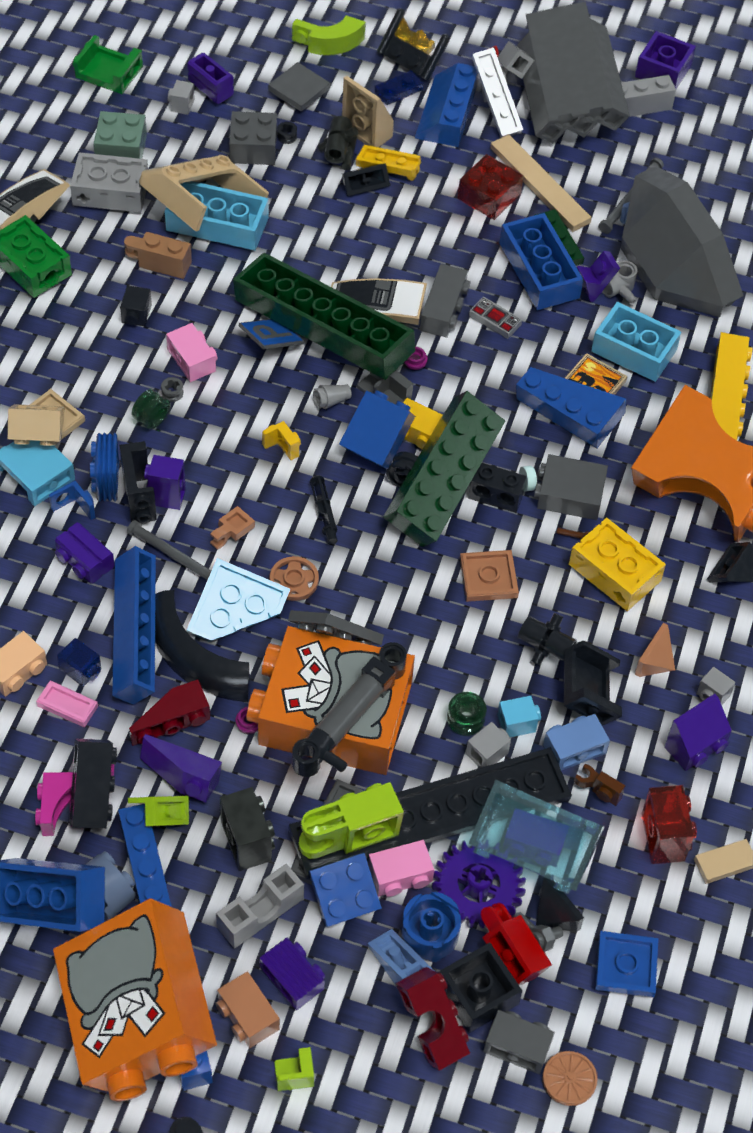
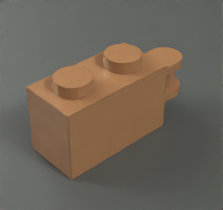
M146 232L143 238L127 236L124 239V245L126 246L125 254L128 257L138 259L140 268L184 279L192 263L191 243Z

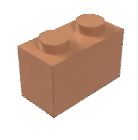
M248 971L217 989V1009L223 1018L229 1017L233 1023L231 1028L239 1042L245 1041L249 1049L280 1030V1018Z

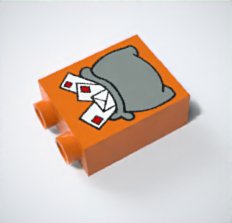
M288 626L282 645L269 643L264 655L262 675L271 677L267 691L254 689L249 701L247 721L258 723V745L292 753L295 743L306 738L361 676L362 668L373 656L379 659L381 647ZM407 654L404 675L395 680V685L385 697H379L331 751L347 762V766L387 775L412 686L415 655ZM388 660L389 662H392V663L397 662V661H395V660Z
M150 898L53 949L82 1085L109 1092L110 1099L113 1101L130 1100L146 1092V1080L160 1073L167 1077L185 1074L197 1066V1055L217 1046L184 912Z

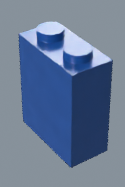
M366 390L339 445L388 469L415 415L409 411L411 407L400 401H397L395 405L387 401L389 396L378 390L373 394Z

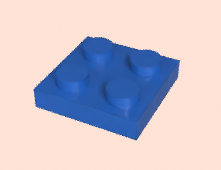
M360 853L308 871L326 927L382 908L365 853Z
M600 931L595 990L654 997L656 994L658 938Z

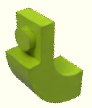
M345 16L338 24L318 26L295 19L292 23V41L307 45L308 52L312 54H342L356 48L365 39L366 22Z

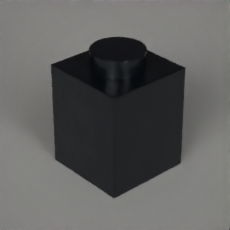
M127 285L120 306L122 323L138 326L146 325L152 306L151 289Z

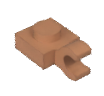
M238 506L219 519V528L211 533L214 539L210 544L218 550L226 544L230 537L237 541L255 528V520Z

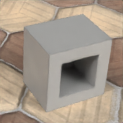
M176 80L174 87L170 88L168 93V101L171 102V112L189 115L195 100L194 83Z
M713 667L701 680L697 695L704 701L715 693L723 705L731 696L735 681Z

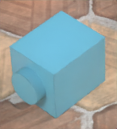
M531 696L499 702L498 720L501 728L507 732L509 737L536 732L538 721H541L539 706L534 705Z

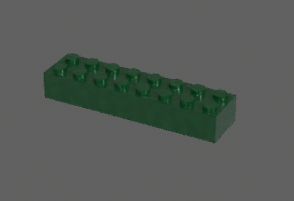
M262 253L233 278L236 301L384 380L415 352V334L413 329L266 253Z

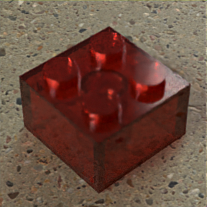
M486 154L459 179L458 199L495 220L521 195L524 175Z
M683 785L649 788L641 815L651 864L683 862L686 860L688 852L692 850L693 838L697 837V828L695 821L690 819L691 800L689 795H685Z

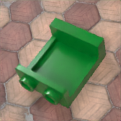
M94 35L90 41L86 42L84 49L73 60L75 78L123 94L143 68L142 50L133 48L129 55L101 46L99 36Z

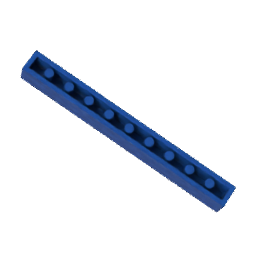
M145 803L118 809L120 825L139 904L151 898L172 907L152 826H146ZM207 1051L196 1056L197 1066L193 1070L179 1075L183 1091L213 1083Z

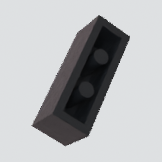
M75 738L69 824L72 827L107 829V821L112 820L113 806L109 804V793H113L115 788V777L111 776V765L116 764L117 748L113 747V743L110 740Z

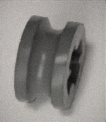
M169 377L161 384L162 397L166 401L176 402L183 397V382L180 379Z

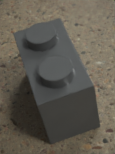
M498 1010L485 1043L484 1053L540 1075L555 1032L551 1031L543 1023L526 1021L515 1012Z

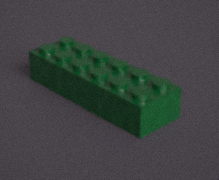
M468 391L454 397L383 518L422 547L436 542L503 427L505 420Z

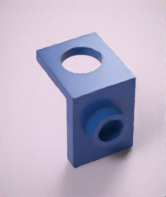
M76 481L49 494L50 506L53 512L75 500L90 520L96 518L94 501L88 490L83 491ZM67 493V496L62 501L56 502L60 495Z

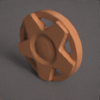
M292 556L279 560L272 567L270 581H276L290 589L286 600H305L317 589L319 574L312 562L302 557ZM288 564L286 570L279 569L280 567ZM301 564L305 565L310 570H303L301 568ZM314 582L313 585L309 588L308 584Z

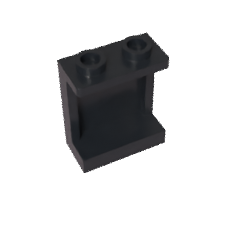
M145 441L121 444L119 446L122 473L131 522L136 520L140 524H145L150 521H156L154 488L137 487V481L147 480L144 479L145 468L148 464Z
M587 641L577 642L575 645L565 649L564 706L582 716L587 717L596 714L602 726L622 717V707L610 701V671L620 666V659Z

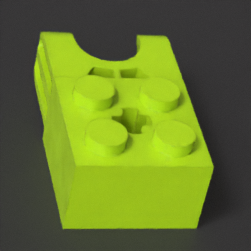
M391 782L383 785L381 783L373 784L366 791L357 794L353 792L347 793L333 803L306 812L301 821L303 831L299 838L301 853L310 859L319 858L344 849L347 854L398 836L404 811Z

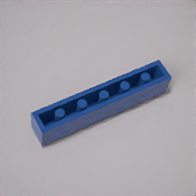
M134 546L115 559L112 696L133 705L155 692L156 555L137 546Z

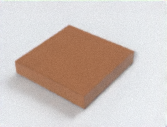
M512 550L460 553L466 602L518 598L519 591Z

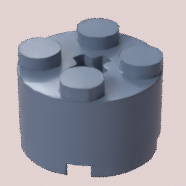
M106 851L97 854L85 864L105 867V922L117 915L136 896L131 888L135 885L134 880L126 871L121 873L114 866L116 864L114 859Z

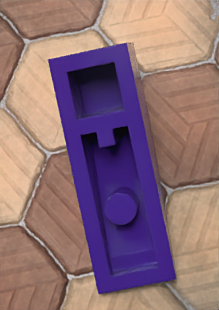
M147 734L144 735L140 759L179 793L207 802L219 783L222 762Z

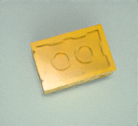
M607 517L601 524H598L583 537L580 543L578 542L572 547L569 565L627 612L661 582L666 566L662 560Z

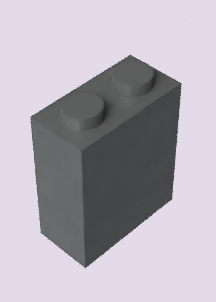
M548 454L546 464L541 463L538 478L543 479L542 484L537 483L534 498L539 499L537 509L597 520L608 465Z

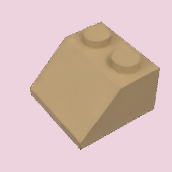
M12 405L8 408V439L14 440V444L27 445L30 444V440L40 441V445L54 446L55 441L60 442L62 439L65 407Z

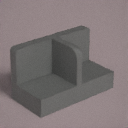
M397 370L386 380L370 372L367 377L357 384V388L364 394L366 390L373 394L378 390L389 396L387 401L396 405L397 401L403 403L406 398L412 399L413 383Z

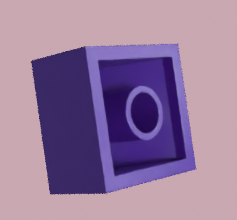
M714 693L672 722L664 748L685 771L693 766L696 768L701 766L708 759L709 755L714 752L718 754L729 745L728 739L732 730L719 697Z

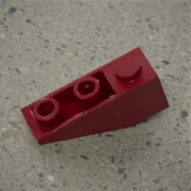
M197 679L172 688L129 728L132 746L142 744L145 734L155 738L163 735H173L181 729L199 726L210 720V706L199 680Z

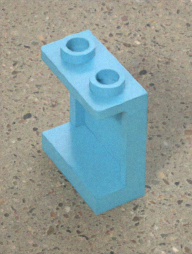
M30 440V444L27 445L14 444L12 442L0 449V471L6 470L27 491L28 500L34 506L47 499L52 492L75 480L73 464L55 446L40 445V441Z

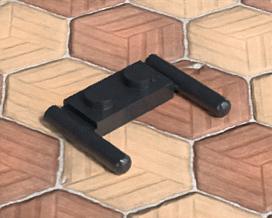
M398 8L377 51L429 81L450 37L447 34H442L432 56L395 36V32L405 14L402 8Z

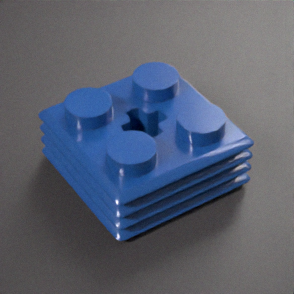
M104 432L101 435L98 433L96 441H91V457H93L92 462H90L92 493H97V500L99 502L101 500L105 502L107 499L109 501L113 499L116 502L118 500L119 480L117 434L114 433L112 435L110 432L108 434Z

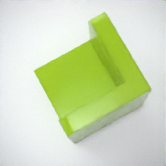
M311 1047L299 1048L298 1057L275 1061L278 1091L314 1087Z

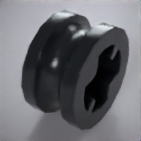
M282 122L278 125L277 138L281 143L290 144L296 141L297 126L294 123Z

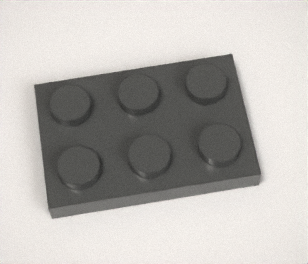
M290 610L288 621L298 624V629L311 632L316 631L317 633L368 645H382L383 634L329 613Z

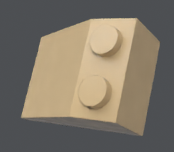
M345 76L343 78L342 116L351 120L352 128H357L359 132L357 139L366 145L380 147L393 137L394 120L379 97L350 77Z

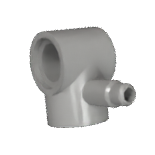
M619 261L617 264L620 270L604 288L602 293L608 298L619 293L626 301L634 304L636 297L631 291L634 289L637 267L630 261Z

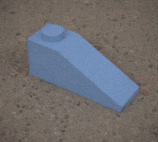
M393 929L368 943L370 950L394 984L426 966L432 969Z

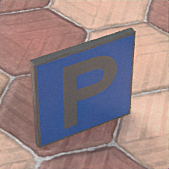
M272 319L242 322L238 325L262 349L300 345L305 342L296 332Z

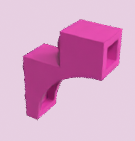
M114 764L111 765V776H114ZM43 772V783H38L37 798L41 800V808L36 809L35 814L36 826L41 827L42 836H54L57 821L63 810L70 803L72 772Z

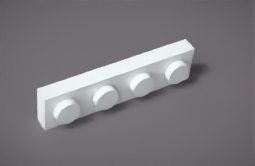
M494 48L474 53L472 60L500 137L502 138L508 134L512 136L522 133L523 127Z

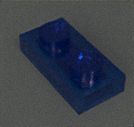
M411 70L376 85L374 93L387 106L422 91L424 83Z

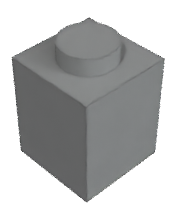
M508 41L497 57L499 63L521 79L535 61L525 51Z
M491 722L468 740L466 755L480 768L495 764L509 753L510 737L504 729L498 728Z

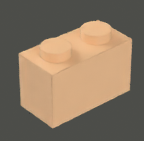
M22 631L0 648V692L5 697L11 692L18 691L24 682L33 675L40 674L47 665L45 650L25 631Z

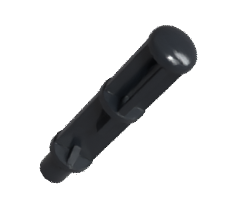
M317 475L310 479V485L315 499V506L318 513L322 515L325 527H323L322 533L326 535L328 544L332 545L338 542L336 536L338 529L332 513L324 477Z

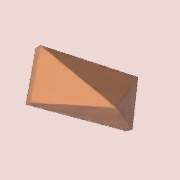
M663 623L639 659L635 675L638 677L675 671L667 624Z

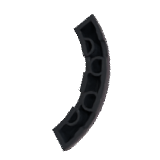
M164 590L156 593L155 642L159 653L170 668L186 682L198 679L201 687L213 692L216 697L248 702L249 662L218 656L199 645L187 633L179 620L174 590Z

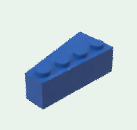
M532 367L528 369L516 384L517 400L596 449L626 413V398Z

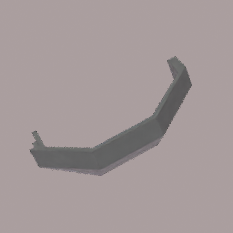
M657 166L636 175L622 236V252L628 261L636 265L638 276L654 300L721 317L723 307L726 308L732 305L735 300L743 297L723 233L688 182Z

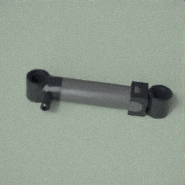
M390 642L383 645L379 651V659L373 656L362 668L361 676L306 738L295 743L292 751V767L298 775L302 777L314 776L319 771L323 760L339 772H343L347 768V762L331 751L379 697H385L395 685V680L404 675L407 652L401 644ZM388 660H395V661H397V662L392 663V662H389ZM310 756L312 759L304 760L301 757Z

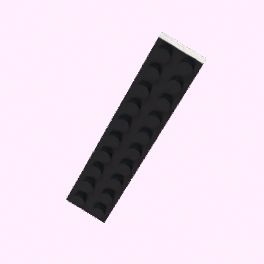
M549 747L397 792V798L404 811L399 835L347 854L344 849L319 858H307L299 849V838L303 832L301 821L289 824L288 829L306 879H311L309 870L360 853H365L366 860L369 861V854L420 840H424L425 844L512 818L515 809L529 813L569 801L572 794L552 748Z

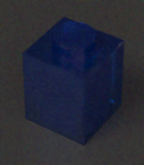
M74 638L57 655L59 670L83 687L89 681L95 680L102 669L100 655L77 638Z

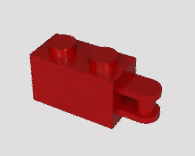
M495 903L482 909L481 918L489 930L482 938L486 944L491 943L519 986L534 980L552 966V963L521 915L512 918L502 903Z

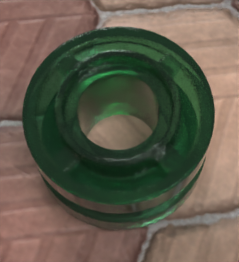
M154 389L146 390L134 403L132 417L138 422H142L146 428L154 429L168 415L170 401L160 396Z
M472 692L456 694L452 697L448 706L447 723L455 733L463 736H471L478 733L485 723L487 712L485 701L479 695ZM463 712H469V713H471L472 715L467 716V715H464V714H462V713H463Z

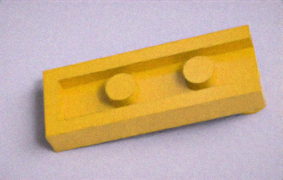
M364 145L355 159L356 166L363 168L386 163L388 173L406 176L411 181L416 178L421 164V157L419 155Z

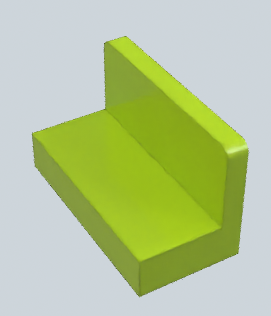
M188 796L128 798V803H145L146 826L189 824Z

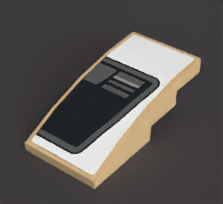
M43 169L3 191L0 194V230L25 215L28 218L34 216L40 220L70 186L69 183Z
M375 278L337 281L331 284L332 288L398 322L419 324L427 283Z

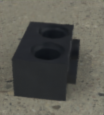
M481 463L470 482L468 499L517 513L524 495L527 476Z

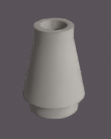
M348 384L319 385L318 388L313 390L315 405L323 409L350 399L352 395Z

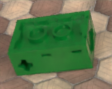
M26 215L0 230V267L33 298L72 275L70 255Z

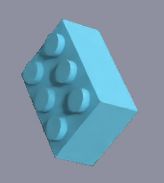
M616 302L596 330L591 352L656 382L676 353L682 332Z

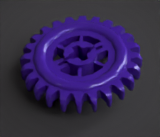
M476 838L473 840L472 848H469L466 841L463 840L461 851L455 845H452V856L448 855L447 852H443L442 858L445 863H442L440 860L436 862V867L440 872L434 871L433 878L436 881L432 883V888L439 893L447 895L457 904L461 916V924L468 920V925L471 928L475 922L479 923L480 928H485L481 918V911L483 908L492 906L495 903H502L510 915H515V907L522 905V899L518 897H522L526 893L525 888H519L526 883L525 877L518 878L523 873V867L514 869L518 861L517 857L508 861L510 851L507 849L504 853L499 854V843L490 850L488 839L485 840L482 848H479ZM496 877L499 881V887L492 884L493 879ZM458 882L465 885V889L462 892L459 890ZM469 895L474 899H478V902L471 901L465 896ZM487 896L493 898L487 902H482V899Z

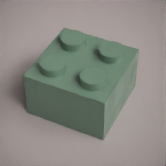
M100 111L93 143L94 153L142 159L147 138L146 115Z

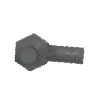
M521 912L514 915V917L519 915L523 917L544 952L553 949L555 940L563 937V930L560 926L554 928L545 925L535 926Z

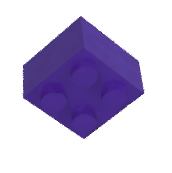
M656 31L638 57L635 77L647 79L669 75L675 89H677L692 66L696 46Z

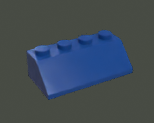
M456 63L434 76L415 139L459 147L477 89L478 73L475 66Z

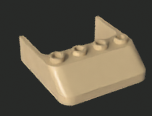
M224 155L144 170L139 179L142 187L194 231L200 230L207 206L181 186L180 183L213 179L225 189L266 198L269 194L267 190Z

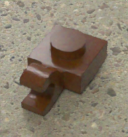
M584 764L582 772L588 778H582L577 774L574 783L581 788L593 787V792L599 799L617 806L622 799L625 785L605 772L601 771L599 774L593 767Z

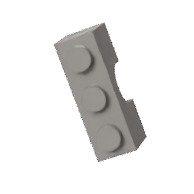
M287 863L263 879L262 888L251 899L244 902L239 896L216 913L217 928L235 949L304 899L303 882Z

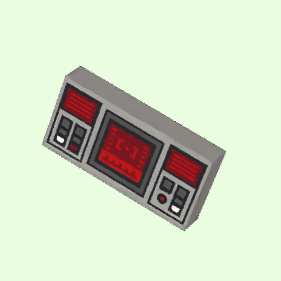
M485 297L469 312L470 317L507 339L522 325L521 318Z

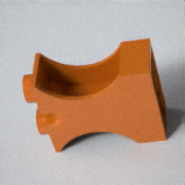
M684 385L632 465L633 484L658 498L673 493L690 492L713 500L727 514L733 528L734 541L739 543L747 529L753 532V446L741 443L730 437L720 427L714 416L712 399Z

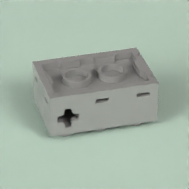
M79 152L70 185L73 206L142 212L146 189L140 185L139 179L142 171L148 170V160Z

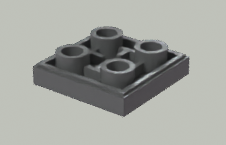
M297 62L268 84V91L296 109L303 111L327 92L331 87V83Z

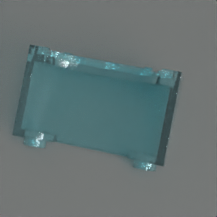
M495 780L468 844L474 846L473 852L489 859L490 855L493 854L554 881L553 888L569 894L571 889L577 891L605 827Z

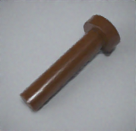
M559 527L557 529V534L582 539L589 533V531L582 533Z

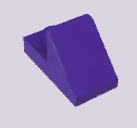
M603 251L591 267L577 266L583 278L582 288L590 302L596 300L620 270V267L609 251Z

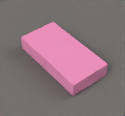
M49 681L36 701L38 707L84 728L98 708L97 701L53 681Z

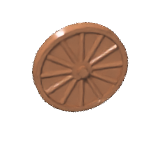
M563 1051L552 1056L546 1063L543 1071V1084L549 1096L556 1102L567 1106L580 1105L589 1100L597 1086V1072L592 1062L586 1056L574 1051Z

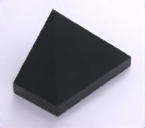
M386 163L342 173L347 196L391 186Z
M750 542L731 543L708 576L707 580L709 583L753 582L752 544Z
M549 874L545 875L540 891L536 926L545 925L550 928L560 926L562 930L578 932L581 930L584 916Z

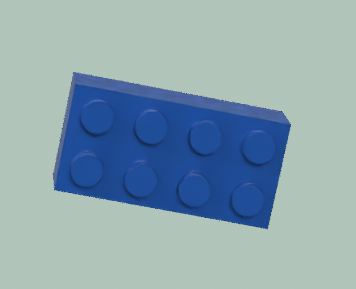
M545 213L502 224L499 244L537 310L580 298L583 278Z
M21 858L0 860V922L78 932L90 930L104 923L105 867Z

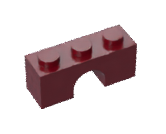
M426 966L395 983L407 1011L416 1017L429 1011L433 1012L431 1027L426 1032L417 1036L429 1064L440 1071L470 1054L466 1044L469 1042L468 1035L461 1025L459 1026L455 1016L458 1015V1010L453 1001L448 999L446 995L447 983L440 972L437 973Z

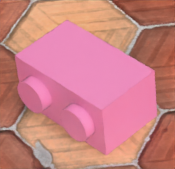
M193 323L166 334L167 350L189 382L216 372V360H218L216 351L213 347L207 345L204 334L201 330L198 331Z
M424 840L369 854L368 866L378 897L383 895L395 896L401 893L402 890L413 887L414 889H421L433 882L434 867Z

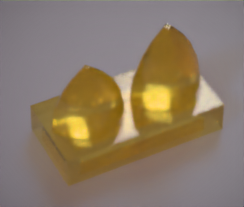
M402 18L395 36L430 54L435 49V41L427 38L423 30L416 32L410 30L405 18Z

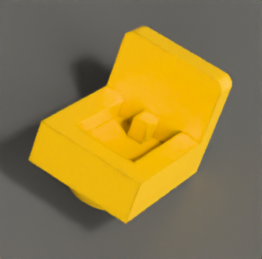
M284 421L276 425H270L262 431V445L265 449L278 444L290 461L299 457L300 438L296 432L290 430Z

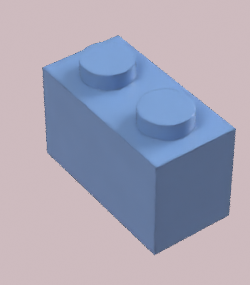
M596 714L587 717H577L571 723L563 726L555 725L551 727L545 734L543 746L545 749L552 748L562 771L606 754L610 740Z

